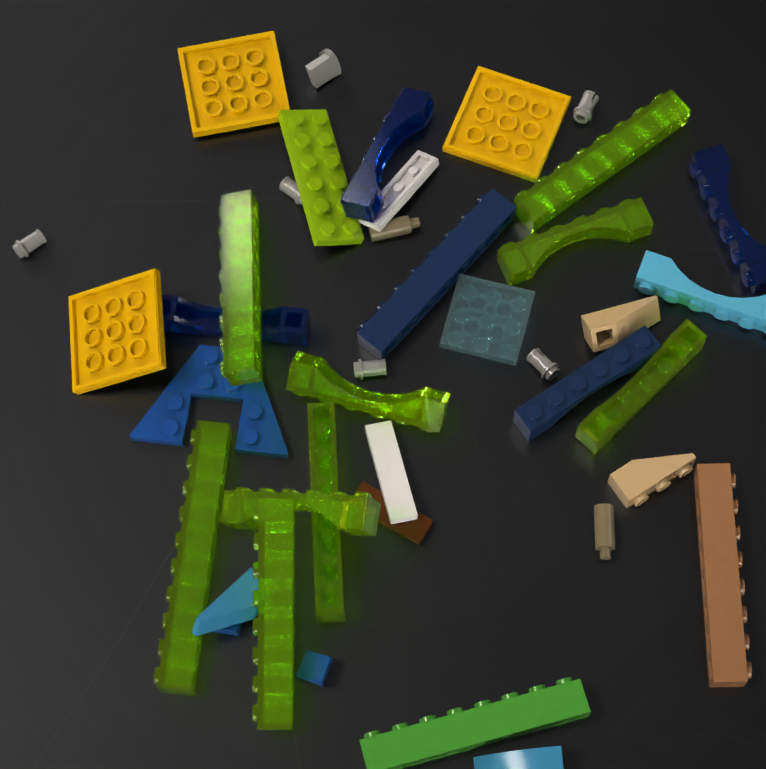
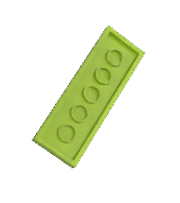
M280 110L277 116L314 247L361 244L364 240L363 232L327 110Z

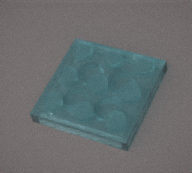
M459 273L440 340V347L516 366L535 291Z

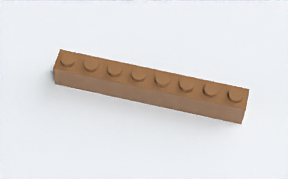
M730 463L697 464L693 475L709 687H744L748 679L752 677V666L750 661H746V651L749 650V635L744 633L743 623L747 622V608L742 606L741 595L745 594L744 579L739 577V568H742L743 558L742 552L737 551V541H740V526L735 525L734 516L738 514V500L733 498L732 489L736 487L735 472H731Z

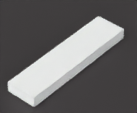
M417 150L359 215V222L380 232L439 166L438 158Z
M391 420L365 425L366 437L390 524L416 520L418 514Z

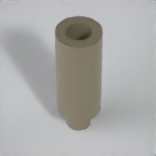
M405 215L392 218L380 232L368 227L371 241L374 242L410 234L413 228L420 227L419 217L409 219V216Z
M606 503L597 504L594 506L595 550L600 551L601 560H610L611 551L615 550L614 506Z

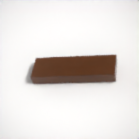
M363 481L349 502L351 508L419 546L433 524L432 519L418 511L416 520L390 524L382 491Z

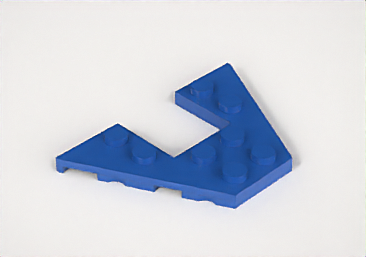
M200 344L130 434V439L134 441L184 446L192 397L242 402L235 445L236 453L289 459L284 439L252 350Z

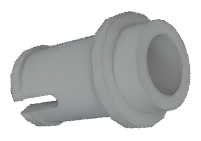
M587 90L583 93L578 107H575L573 110V118L577 122L585 124L592 119L593 108L599 99L597 94L594 96L595 92Z
M289 176L285 177L279 185V190L293 198L295 204L303 206L297 183Z
M36 229L22 240H16V244L12 248L19 258L24 256L27 258L30 252L47 241L41 231Z
M539 348L532 350L526 358L541 373L542 379L551 381L560 372L558 364L552 362Z
M358 359V362H353L354 377H360V380H363V377L387 375L385 359L370 361Z

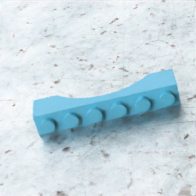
M646 250L633 288L646 295L654 294L663 297L669 303H680L688 306L693 311H704L712 314L719 320H730L738 323L743 328L756 329L766 334V295L737 298L715 294L688 279L671 258Z

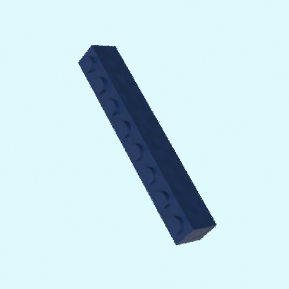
M493 188L487 195L482 194L475 204L476 207L471 212L467 211L459 220V225L454 230L450 229L447 231L442 239V243L437 248L433 247L427 253L426 260L420 266L416 265L411 270L409 278L404 284L399 283L394 288L387 302L383 301L377 306L374 312L375 315L369 321L366 319L361 323L357 330L358 343L379 360L385 359L515 219L516 206Z

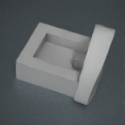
M328 48L319 52L320 56L305 66L311 84L315 88H319L335 76L337 77L341 74L338 58Z

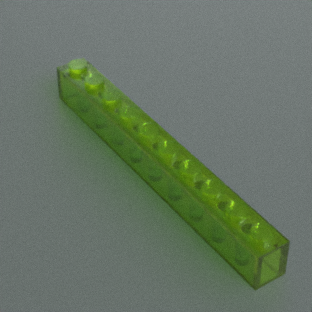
M197 420L196 429L191 431L190 443L194 446L193 453L188 454L186 466L190 473L189 479L184 480L183 496H186L185 505L180 506L179 522H182L181 532H176L175 548H178L177 558L172 559L170 569L171 575H174L173 584L168 585L166 600L170 604L169 610L164 612L162 628L166 629L164 640L160 639L158 656H161L160 667H156L154 672V684H157V688L161 693L194 696L203 634L195 636L192 634L195 619L207 608L232 438L230 423Z

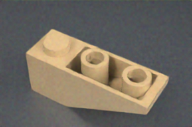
M655 295L581 315L584 339L592 351L597 352L611 348L644 325L649 328L659 322L661 318L658 297Z
M693 453L631 460L611 473L607 483L626 509L633 504L637 507L649 498L648 494L654 490L661 492L671 484L670 480L676 476L682 478L693 470L692 466L696 456Z

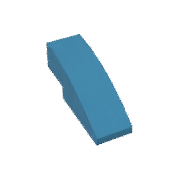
M561 746L523 749L473 757L474 769H564Z

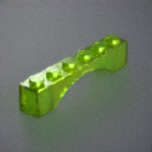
M641 197L634 200L626 199L618 206L610 209L605 207L588 217H577L569 224L563 226L555 225L547 232L531 234L517 243H506L498 249L497 262L508 286H512L533 278L538 268L550 255L571 243L597 238L614 239L628 243L650 235L654 222Z
M686 319L628 383L611 398L595 408L578 425L575 437L596 454L703 348L707 335L690 320Z
M300 351L291 361L286 390L293 391L299 396H311L318 398L323 403H336L343 405L348 410L368 412L376 418L385 417L395 420L396 423L401 425L410 424L420 427L426 432L438 433L445 422L451 396L450 393L428 387L402 394H382L368 391L341 377L324 358Z
M236 487V491L224 490L219 523L232 529L257 530L266 522L280 515L309 511L325 515L338 529L350 535L376 536L381 503L372 499L371 494L366 492H355L354 495H347L341 491H330L329 495L317 490H306L305 494L292 489H282V493L268 488H259V492H255L249 488Z

